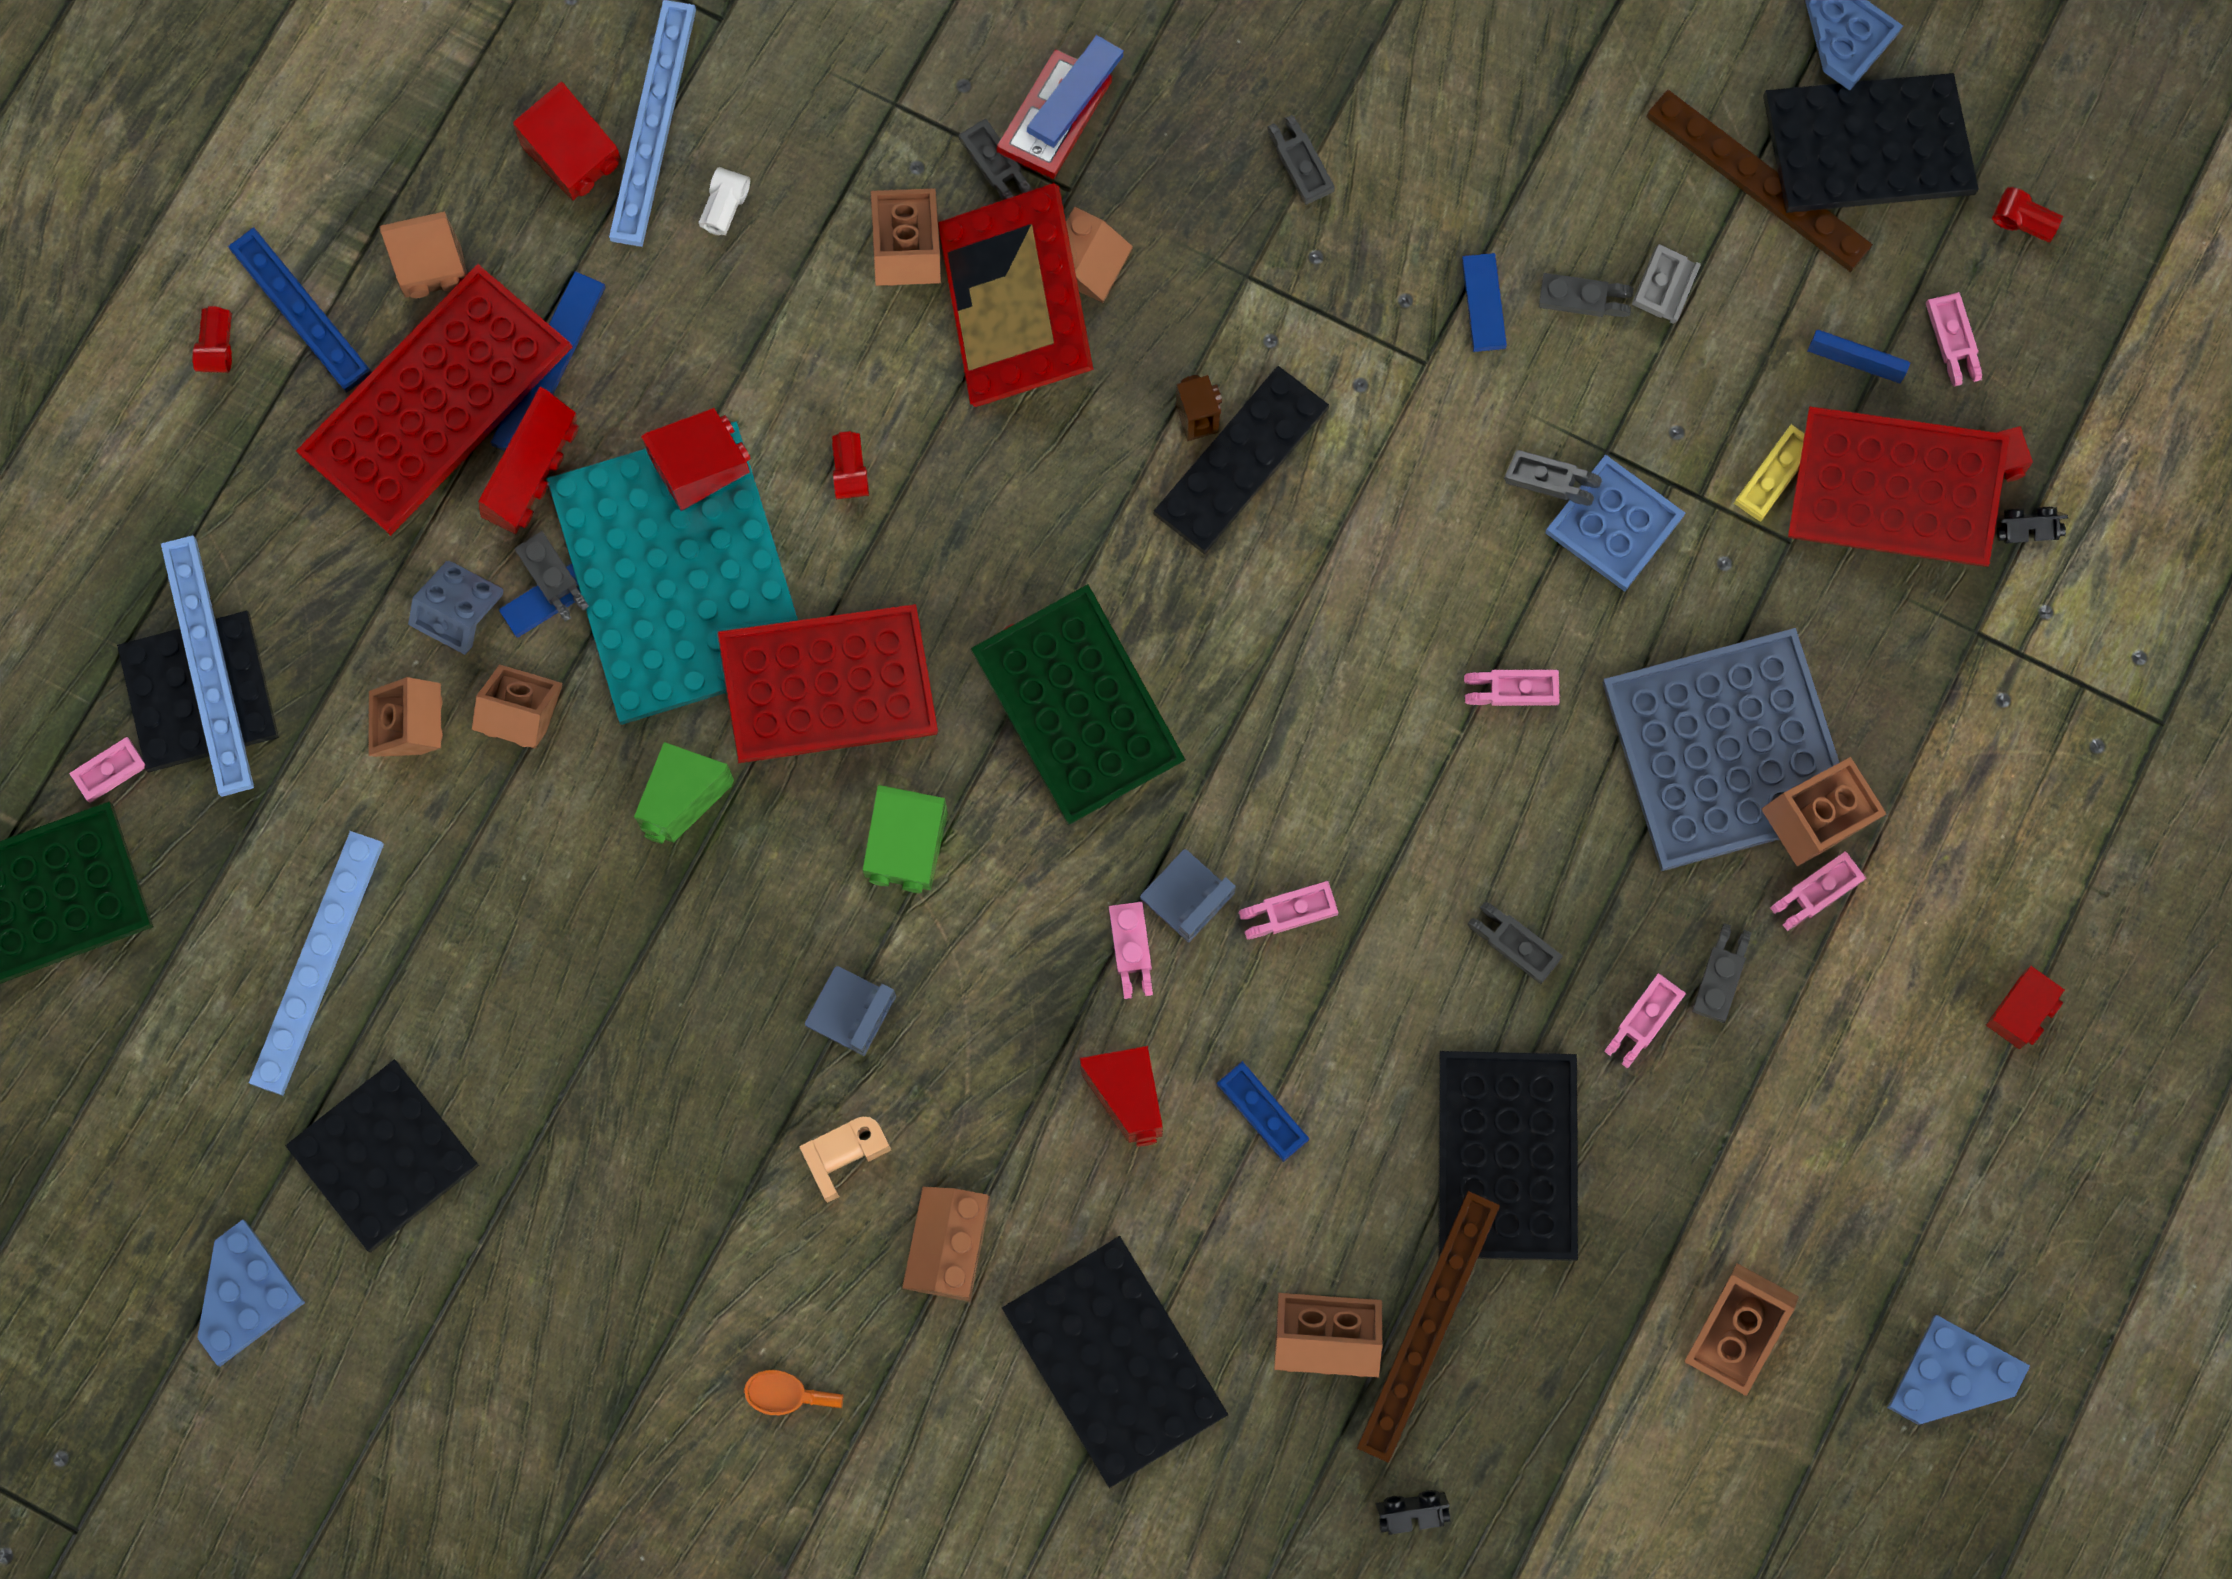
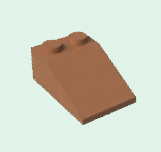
M936 189L871 191L875 286L941 283Z
M445 211L380 226L394 272L405 298H423L429 295V292L438 290L452 291L467 275L462 247Z
M1851 757L1784 792L1761 808L1796 866L1821 854L1886 815L1885 810Z
M1736 1263L1684 1362L1747 1396L1792 1315L1799 1297Z

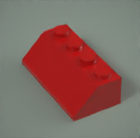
M539 387L478 500L481 518L515 535L520 527L526 528L534 513L530 509L536 498L539 500L543 498L549 482L545 481L551 470L557 471L564 457V454L561 453L566 441L572 443L579 430V425L576 424V412L542 387Z

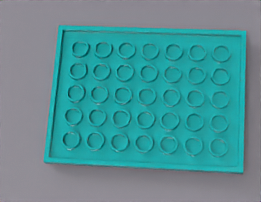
M737 421L732 422L731 425L735 432L730 435L736 444L743 443ZM646 449L547 478L579 589L589 606L586 608L587 616L620 725L727 693L718 642V631L798 621L749 460L747 464L750 473L682 511L651 462Z

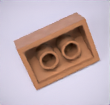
M922 1188L903 1289L971 1302L990 1205L989 1195L954 1188Z
M1278 1293L1274 1370L1379 1377L1382 1353V1300Z

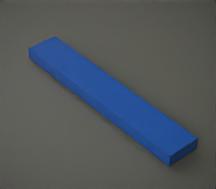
M254 227L228 246L242 266L346 393L372 373Z
M574 272L549 323L551 327L571 343L573 348L500 422L491 440L492 446L503 451L506 450L539 387L554 394L605 290L604 283Z

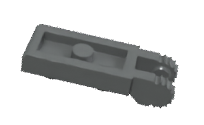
M1291 115L1286 117L1285 120L1287 129L1293 139L1285 142L1280 129L1274 123L1269 125L1267 130L1277 148L1276 151L1304 204L1307 205L1333 193L1335 187L1307 134L1303 133L1297 120Z
M986 118L958 135L960 142L993 189H997L1002 200L1013 197L1011 191L1004 184L1012 178L1021 193L1032 190L1022 175L1018 163L996 152L997 145L1001 139Z
M1544 273L1539 307L1603 317V315L1627 317L1631 314V307L1629 305L1616 302L1606 303V297L1629 298L1633 296L1634 289L1626 284H1608L1605 281Z
M1520 450L1516 451L1504 477L1506 484L1564 500L1568 498L1574 503L1586 506L1592 505L1594 496L1588 491L1573 487L1575 481L1591 488L1600 487L1602 482L1599 475L1578 469L1576 465Z
M543 531L514 548L549 603L554 604L565 622L571 619L569 610L559 600L571 592L573 600L582 610L589 607L577 589L579 586Z
M1484 902L1480 907L1483 913L1501 925L1493 932L1481 921L1472 918L1468 922V926L1480 937L1487 940L1491 947L1538 983L1542 984L1563 956L1512 916H1506L1490 903Z
M1723 923L1716 946L1711 950L1693 1005V1013L1725 1023L1746 960L1744 955L1752 932L1743 931L1738 940L1736 953L1733 954L1724 950L1731 934V925Z

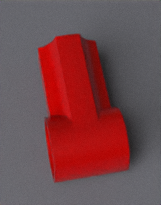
M2014 187L2005 189L1992 215L1993 222L2001 228L2011 231L2020 229L2048 243L2052 241L2063 219L2062 215L2032 202V198L2027 192Z
M208 306L202 309L199 342L194 344L192 354L193 368L196 372H230L232 367V349L229 344L232 319L230 310L217 306Z
M851 431L839 432L837 435L832 436L833 458L835 462L833 481L836 500L869 496L866 466L864 467L860 433Z

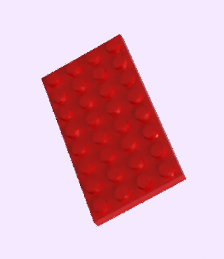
M477 264L304 441L296 452L391 536L573 347L567 339Z

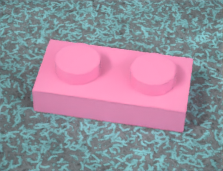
M126 737L69 774L85 799L91 803L145 769V763L132 741Z

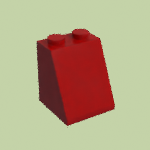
M562 81L512 122L522 149L572 201L579 195L584 196L589 193L594 187V183L603 175L611 174L618 167L619 161H621L617 146Z
M715 408L641 435L651 462L681 511L750 473L747 461L751 457L742 442L735 443L730 435L735 432L726 415L720 417Z
M1148 1046L1080 1058L1082 1077L1128 1143L1136 1142L1138 1147L1157 1143L1156 1138L1163 1136V1125Z

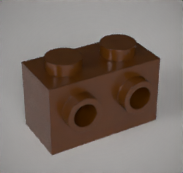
M1191 375L1182 379L1181 383L1176 384V408L1187 442L1219 433L1222 398L1218 385H1211L1208 375L1203 377Z

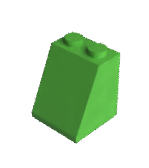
M664 742L634 816L640 829L645 832L644 837L661 844L664 843V840L674 843L732 786L734 778L728 765Z
M878 785L863 865L864 876L870 878V883L879 886H889V882L901 884L903 890L913 893H922V889L931 891L948 816L945 798Z

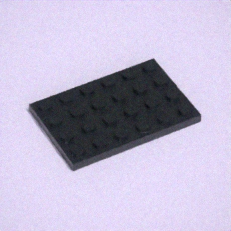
M1954 73L1860 81L1851 90L1838 83L1766 90L1763 95L1786 213L1976 195L1979 190Z
M1439 1052L1438 1258L1465 1195L1469 1191L1500 1205L1477 1259L1578 1260L1577 1054Z
M1120 1236L1001 1307L1109 1489L1229 1415Z

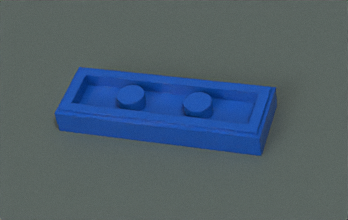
M1495 253L1463 256L1462 266L1473 352L1506 349L1507 343Z
M1816 330L1807 350L1816 355L1901 384L1907 374L1910 362L1821 330Z
M570 564L566 568L578 585L573 565ZM538 585L499 609L517 638L558 613L554 604L549 603ZM571 592L559 599L566 607L575 603Z
M1243 1061L1216 1083L1282 1162L1286 1161L1309 1141V1137Z

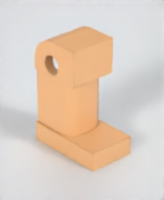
M865 1116L856 1118L799 1146L827 1203L839 1197L829 1173L866 1156L869 1162L891 1151L876 1120ZM863 1132L871 1133L870 1138L867 1140H861L860 1135Z

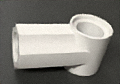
M718 167L711 180L710 197L700 218V227L718 236L726 235L738 204L742 205L747 197L750 177Z

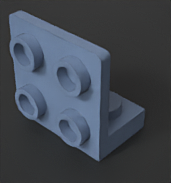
M446 561L413 597L408 625L466 655L473 646L476 625L503 596V589L451 561Z
M1184 849L1141 894L1140 898L1189 943L1233 897L1236 886L1226 877L1221 881L1188 850Z
M836 966L805 1021V1025L817 1033L865 1056L896 998L895 991L884 984L878 987Z

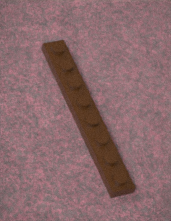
M1667 89L1648 111L1646 118L1849 272L1853 271L1871 249L1872 243L1827 209L1786 213L1778 172Z
M1467 1191L1356 1447L1357 1449L1388 1463L1390 1462L1500 1205Z

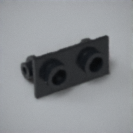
M2057 507L2037 508V513L2024 514V509L2004 510V515L1997 516V521L2002 523V527L1997 528V540L2004 541L2005 544L2029 542V529H2034V541L2059 540L2060 537L2066 535L2065 524L2060 523V519H2066L2068 515L2057 512Z
M1427 1490L1419 1493L1416 1497L1391 1496L1384 1499V1502L1375 1503L1380 1517L1381 1533L1388 1532V1535L1413 1531L1412 1518H1418L1420 1530L1442 1527L1445 1522H1450L1448 1509L1450 1505L1445 1492L1439 1493L1435 1490Z

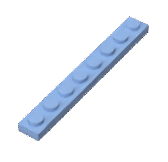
M663 0L609 235L611 242L643 247L696 13L695 5Z
M192 535L162 543V552L218 794L223 797L252 789L254 784L197 539Z
M350 831L249 1084L284 1096L384 846L381 841Z

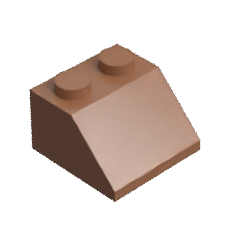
M1074 207L1066 221L1078 289L1079 292L1104 303L1133 246L1104 220Z
M499 664L476 696L472 730L484 733L488 737H498L515 742L522 747L536 748L547 732L562 689V683Z
M406 677L369 691V756L422 755L441 748L443 735L441 729V708L443 703L441 683Z

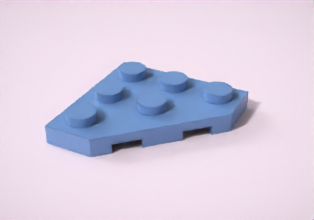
M1805 0L1823 72L1848 90L1852 89L1896 38L1903 27L1902 24L1867 0Z
M241 1220L214 1241L197 1338L217 1366H222L305 1303L245 1220Z
M1935 1315L1887 1408L1920 1425L2015 1397L2030 1365Z

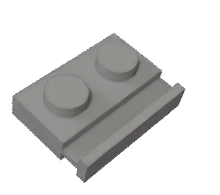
M1658 244L1652 253L1632 305L1659 318L1664 317L1670 320V323L1675 324L1679 319L1701 264L1687 260L1688 257Z

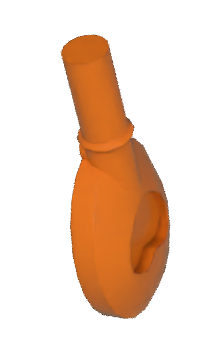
M766 1370L754 1374L748 1379L744 1388L745 1398L749 1405L755 1410L768 1415L790 1414L798 1410L803 1403L810 1404L811 1406L820 1405L842 1408L844 1394L821 1392L814 1389L806 1390L796 1376L779 1370Z

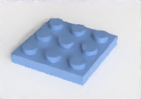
M1605 455L1592 471V473L1601 477L1600 487L1580 486L1581 490L1588 491L1594 496L1592 505L1586 506L1569 500L1546 529L1545 534L1625 592L1683 519L1685 512Z

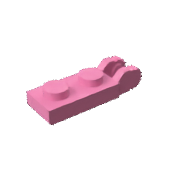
M1960 293L1928 299L1926 307L1944 364L1947 363V372L1951 384L1955 387L1963 383L1962 372L1958 360L1962 359L1967 361V369L1972 381L1982 380V370L1977 356L1978 348Z
M1492 670L1491 672H1475L1464 675V682L1470 685L1491 683V693H1468L1465 695V704L1486 705L1491 703V706L1559 705L1560 703L1559 670Z
M1845 851L1793 887L1788 895L1770 908L1776 914L1786 909L1794 900H1797L1803 910L1796 915H1792L1783 924L1785 929L1789 931L1808 916L1809 918L1813 917L1862 883L1866 877Z
M1328 881L1265 899L1263 903L1244 908L1238 912L1241 920L1251 919L1265 912L1267 913L1269 923L1253 926L1246 930L1245 935L1247 939L1265 936L1271 932L1276 934L1338 915Z
M1135 902L1109 906L1118 975L1121 974L1124 999L1132 998L1131 994L1133 993L1129 973L1141 971L1143 979L1141 981L1142 990L1145 996L1153 995L1150 976L1152 967L1143 903Z
M1658 973L1618 1027L1619 1032L1604 1052L1611 1056L1619 1048L1620 1042L1625 1035H1627L1637 1043L1623 1058L1622 1065L1629 1068L1643 1048L1646 1049L1686 993Z

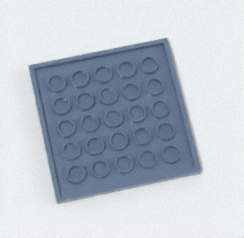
M1796 628L1604 679L1602 682L1661 871L1779 840L1778 835L1761 808L1784 792L1839 763Z

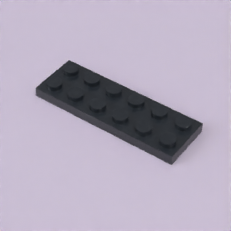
M1277 366L1155 508L1154 515L1205 555L1329 409V404L1280 366Z

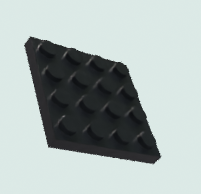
M246 610L216 618L215 621L244 746L279 738L249 612ZM180 628L117 645L141 753L145 763V770L150 773L209 757Z
M395 1059L285 1145L370 1253L480 1166Z

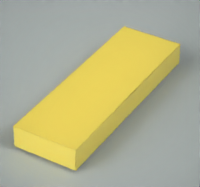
M1792 424L1788 427L1734 502L1736 506L1760 522L1764 519L1799 471L1804 432Z

